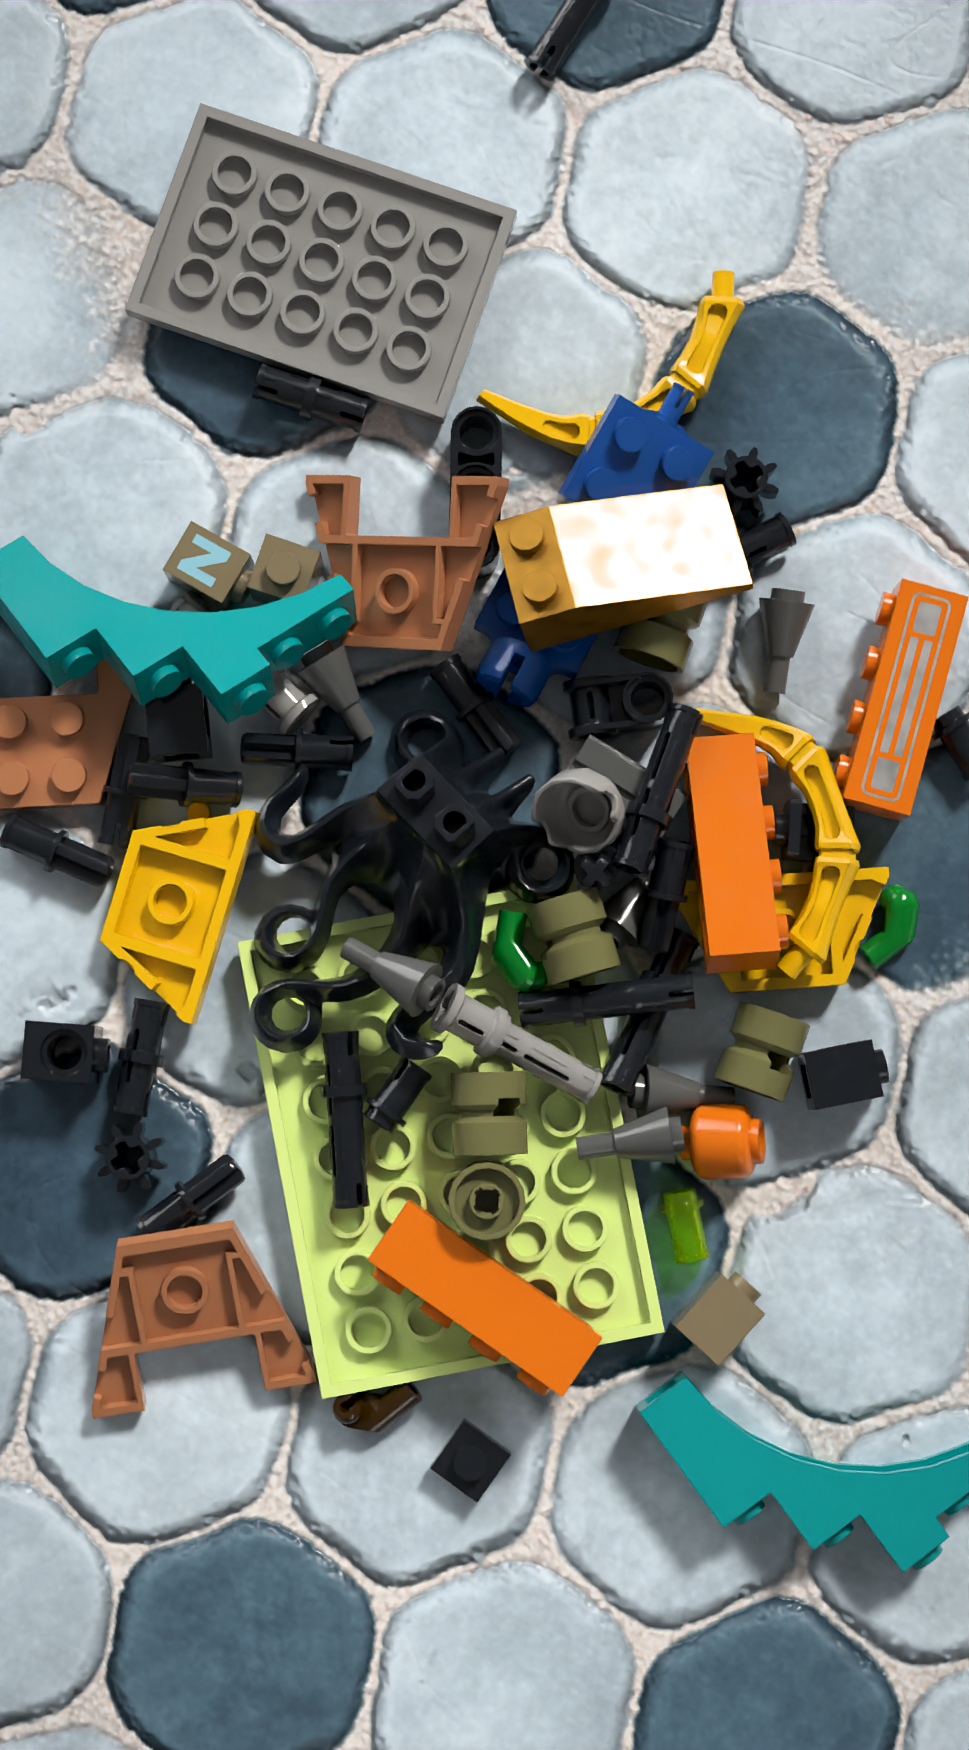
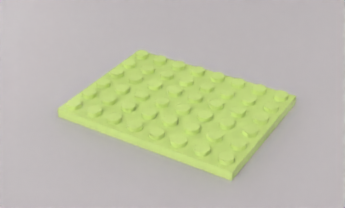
M575 877L568 891L563 895L578 891ZM510 890L487 894L480 948L475 969L465 987V994L491 1009L497 1006L507 1010L508 1015L512 1017L511 1023L522 1028L519 1017L522 1015V1012L542 1010L543 1008L518 1009V992L520 991L508 985L493 965L491 953L499 910L527 914L526 908L534 904L524 902ZM394 912L333 924L328 944L320 959L308 969L297 973H284L269 967L261 960L255 950L254 939L237 942L249 1008H251L253 998L257 993L273 981L282 979L323 980L341 977L357 970L359 967L340 957L344 943L350 937H353L379 951L389 936L394 922ZM527 914L522 945L536 962H542L540 956L547 949L546 942L535 939ZM311 928L277 934V940L280 946L286 950H298L308 941ZM429 945L417 959L440 964L443 951L440 947ZM595 974L569 981H581L582 986L596 985ZM547 981L545 986L539 991L569 988V982L549 987ZM382 988L351 1001L322 1003L320 1032L312 1044L301 1051L289 1053L275 1051L264 1046L255 1036L322 1399L512 1362L503 1355H501L497 1363L488 1359L468 1344L469 1339L473 1335L455 1321L452 1322L448 1329L443 1327L419 1309L425 1300L406 1287L399 1295L381 1284L371 1275L376 1266L367 1259L408 1199L417 1203L598 1330L603 1337L598 1345L665 1332L631 1159L617 1158L616 1155L579 1160L575 1137L613 1132V1128L624 1124L618 1094L600 1085L592 1099L588 1103L583 1104L577 1098L526 1071L527 1104L518 1109V1116L527 1121L528 1154L453 1156L452 1123L460 1118L461 1114L460 1110L452 1106L451 1073L525 1070L496 1054L490 1057H481L474 1053L472 1044L446 1030L440 1034L435 1032L430 1027L431 1017L420 1027L418 1032L422 1038L443 1042V1049L438 1055L428 1059H408L432 1075V1078L426 1083L403 1117V1120L407 1122L404 1128L398 1125L393 1134H391L363 1115L370 1206L360 1207L358 1205L359 1208L334 1209L332 1206L333 1183L327 1098H321V1085H326L322 1033L359 1031L361 1082L367 1083V1095H362L364 1114L369 1107V1104L365 1101L368 1097L372 1099L376 1097L401 1057L392 1050L386 1039L387 1021L399 1004ZM286 997L278 1001L272 1009V1020L275 1026L283 1031L294 1030L301 1025L306 1016L304 1003L296 998ZM603 1018L587 1020V1025L583 1027H574L573 1022L524 1029L585 1064L598 1068L602 1071L601 1073H603L610 1057ZM492 1160L503 1163L515 1172L524 1188L526 1205L522 1219L513 1231L499 1239L481 1240L468 1236L457 1227L450 1214L448 1197L452 1182L461 1169L476 1161Z

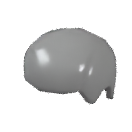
M590 768L563 770L545 783L535 793L530 813L532 821H538L543 825L550 845L567 848L571 852L583 855L602 852L620 836L625 806L620 792L609 778Z

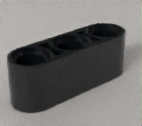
M480 406L467 407L459 412L453 420L450 452V504L452 476L501 477L502 428L496 414L488 408ZM477 427L487 431L492 440L484 448L473 449L463 443L461 436L467 430ZM500 511V514H499V516H498L497 521H500V520H501V511ZM495 528L488 545L490 552L483 560L477 579L490 575L498 565L500 547Z

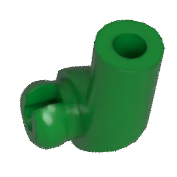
M899 884L889 885L880 894L879 903L885 911L884 928L858 947L862 956L875 970L909 945L916 935L920 904L912 891H907Z
M499 910L491 953L493 965L511 988L520 992L528 990L536 992L541 990L547 983L542 962H536L522 945L527 914Z

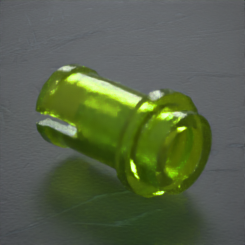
M695 1187L681 1188L663 1193V1204L659 1206L660 1214H666L674 1252V1263L684 1264L709 1258L711 1254L707 1246L700 1207L705 1204L704 1199L697 1197Z

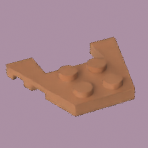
M306 475L308 496L315 497L320 521L315 523L319 543L326 545L332 575L327 576V579L329 580L341 574L354 589L357 621L351 624L350 628L341 636L342 645L344 644V646L452 652L494 531L493 522H496L509 487V479L498 476H452L449 536L407 537L358 535L361 477L351 475Z
M105 659L97 664V693L0 698V811L103 806L107 793L102 791L103 785L109 786L118 737L122 734L130 703H133L134 700L132 693Z
M234 1220L118 1239L92 1404L93 1419L145 1411L147 1400L137 1353L255 1335L265 1391L317 1382V1370L314 1361Z

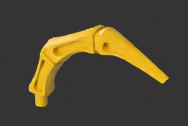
M718 270L712 273L711 296L702 298L698 306L689 341L671 367L670 376L662 378L649 393L633 403L643 409L658 411L672 388L673 382H676L695 394L683 414L694 410L697 399L707 395L724 347L745 308L743 301L734 297V272ZM483 390L476 399L477 402L526 434L578 457L605 410L595 412V416H588V414L582 412L568 416L556 415L526 406L487 390Z
M695 708L704 716L700 723L701 725L728 735L754 733L755 746L770 754L780 769L790 772L791 780L804 794L811 811L815 826L814 845L815 850L819 852V856L816 857L808 896L799 916L789 930V939L795 944L777 964L782 971L795 980L812 959H815L820 964L826 961L838 917L860 867L859 860H856V854L860 852L861 845L843 802L826 749L816 746L815 739L811 734L775 720L754 715Z

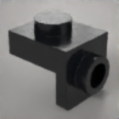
M789 799L784 804L783 812L774 813L775 839L772 840V845L781 847L780 861L814 863L816 857L819 856V852L815 850L814 845L815 826L811 811L807 803H802V799ZM845 806L854 828L855 806Z

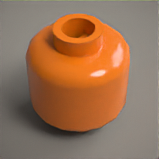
M745 1104L698 1106L692 1113L690 1125L682 1126L685 1151H680L681 1159L691 1160L695 1173L702 1179H745L753 1173L756 1164H763L765 1161L766 1138L763 1119L761 1117H754L752 1111Z

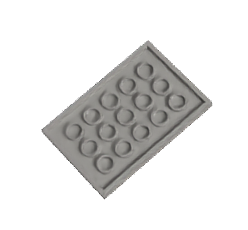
M200 103L125 311L129 317L311 378L312 375L323 378V383L363 397H369L372 400L444 424L516 222L517 210Z

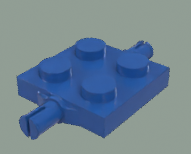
M673 382L672 388L658 411L643 409L625 397L614 394L558 494L574 503L694 488L714 454L712 450L690 438L682 426L677 423L695 394L691 390L685 389L686 387L679 383Z

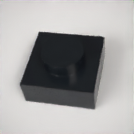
M463 1418L431 1463L430 1469L475 1502H478L511 1456V1451L466 1418Z

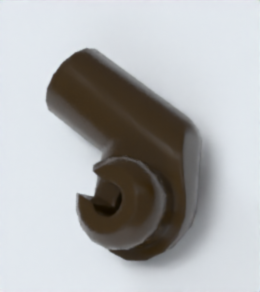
M412 1382L394 1385L384 1394L362 1391L337 1396L333 1403V1414L343 1426L348 1428L382 1432L421 1402L422 1396Z

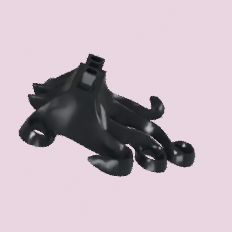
M417 710L405 714L393 727L389 746L393 759L400 770L378 787L376 791L343 803L294 835L284 834L281 832V819L303 794L309 779L308 768L301 765L271 794L259 810L254 833L256 842L262 853L279 864H295L324 850L332 854V864L322 881L313 909L310 910L293 904L280 905L263 915L254 932L255 950L261 960L272 969L284 973H297L308 969L316 963L328 944L335 910L340 897L349 888L359 883L374 882L388 891L394 901V922L389 936L379 952L385 951L417 959L429 945L440 947L443 951V957L440 962L442 966L441 979L446 982L442 999L452 984L458 983L466 987L475 969L482 937L491 875L496 868L500 867L503 879L509 890L524 902L537 904L561 896L568 891L574 879L575 859L573 852L567 848L550 845L543 825L516 821L512 818L518 807L532 791L535 783L534 777L531 774H527L500 792L490 795L488 789L503 764L504 750L498 747L470 764L463 766L464 744L456 727L446 717L436 711ZM420 729H432L439 733L441 740L423 754L412 755L408 745L409 739L414 732ZM535 848H547L554 852L558 859L557 871L553 877L545 881L535 880L527 873L524 867V858L529 851ZM290 918H300L307 922L311 928L308 941L298 950H286L280 946L277 940L278 928L282 922ZM361 968L341 977L323 980H276L264 986L253 998L249 1018L251 1028L259 1042L269 1049L282 1053L301 1051L312 1044L320 1032L322 1003L351 1001L366 996L381 987L370 977V973ZM286 997L296 998L303 1002L306 1007L305 1019L294 1030L283 1031L275 1026L272 1020V1009L278 1001ZM398 1005L392 1012L386 1025V1039L392 1050L403 1058L412 1060H424L438 1055L443 1049V1042L422 1038L418 1032L420 1027L433 1016L436 1007L429 1012L424 1010L418 1016L411 1017Z

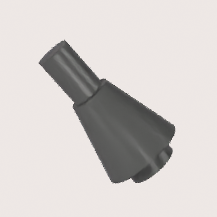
M772 588L770 598H759L765 654L768 655L763 691L785 694L790 658H793L815 607L814 604L804 603L805 592Z
M326 641L304 654L300 660L305 668L295 674L335 713L339 712L349 731L354 735L357 744L375 734V728L358 702L360 697L344 644L334 650L330 642Z
M655 855L652 857L646 877H635L603 904L607 918L600 925V929L603 932L612 934L617 949H623L625 945L631 947L639 946L638 939L648 895L642 893L643 886H649L656 858Z
M350 937L341 949V958L370 973V977L411 1017L418 1016L424 1010L427 1012L433 1010L444 993L446 982L441 979L442 966L440 964L385 951L381 953L353 937Z
M645 1063L634 1087L633 1095L627 1097V1104L629 1108L636 1110L637 1118L665 1106L667 1107L668 1115L694 1111L701 1105L735 1104L734 1087L699 1085L697 1081Z
M666 1106L613 1128V1132L575 1137L579 1160L616 1155L617 1158L675 1164L674 1152L685 1151L680 1116L668 1117Z

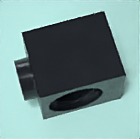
M190 677L182 681L180 686L171 694L164 697H156L145 704L149 754L156 763L213 758L208 699L198 686L192 683Z
M25 1020L20 1078L98 1084L99 1072L107 1073L109 1070L111 1040L109 1038H102L103 1027ZM72 1036L79 1042L82 1055L78 1064L67 1070L57 1063L55 1048L61 1039Z
M872 1039L802 1052L797 1057L808 1110H819L884 1096L881 1084L889 1082L887 1062L882 1049L874 1050Z

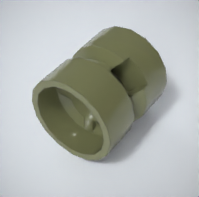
M708 602L621 626L614 650L623 657L644 666L669 673H683L694 644L688 632L700 627Z
M598 887L561 895L526 908L535 939L546 942L547 949L540 957L549 987L621 965L612 934L603 932L600 929V925L607 916Z
M740 1001L729 1030L735 1039L734 1045L723 1048L713 1078L763 1097L785 1102L794 1075V1071L788 1063L790 1058L801 1055L810 1025L776 1011Z
M526 1071L451 1073L452 1106L460 1110L461 1117L452 1123L453 1156L528 1154L527 1121L518 1116V1109L527 1104Z
M492 1160L476 1161L461 1169L452 1182L448 1197L450 1214L457 1227L468 1236L481 1240L499 1239L513 1231L522 1219L526 1205L524 1188L515 1172L503 1163Z

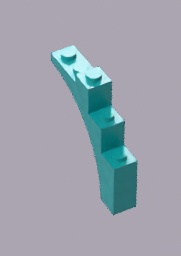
M24 536L19 537L0 549V615L55 688L60 687L71 679H78L87 675L96 664L105 659L141 706L156 697H164L171 694L180 686L182 681L190 677L227 724L243 715L247 716L258 712L266 705L270 698L276 695L272 673L278 669L284 670L292 667L302 658L304 653L325 640H334L342 636L350 628L351 624L357 621L354 589L341 574L301 594L258 607L219 612L166 611L123 602L84 586L51 564Z
M682 1371L636 1404L643 1419L723 1528L732 1521L737 1526H740L754 1518L765 1507L761 1499L772 1493L813 1550L822 1543L826 1548H830L842 1541L854 1529L851 1521L860 1516L892 1561L902 1572H905L911 1566L914 1570L922 1569L941 1554L943 1549L940 1544L950 1536L936 1517L943 1512L947 1516L953 1515L969 1504V1441L922 1459L881 1465L832 1463L789 1452L746 1431L714 1407Z

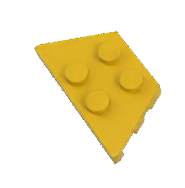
M246 809L237 811L238 813L206 819L202 817L181 821L175 825L164 827L159 825L133 830L102 930L100 941L118 959H123L150 990H155L177 1012L176 1015L183 1022L189 1024H197L253 841L258 812Z
M889 867L858 869L838 917L827 959L824 963L820 964L815 959H812L795 980L777 966L795 944L789 939V947L781 949L776 968L717 973L728 993L845 985L855 962V955L860 942L864 939L872 920L871 915L881 890L889 878ZM813 872L781 874L782 892L774 894L776 914H786L788 931L799 916L808 896ZM689 880L686 881L684 890L688 900L686 903L680 902L679 911L693 935L700 942L703 950L696 881Z

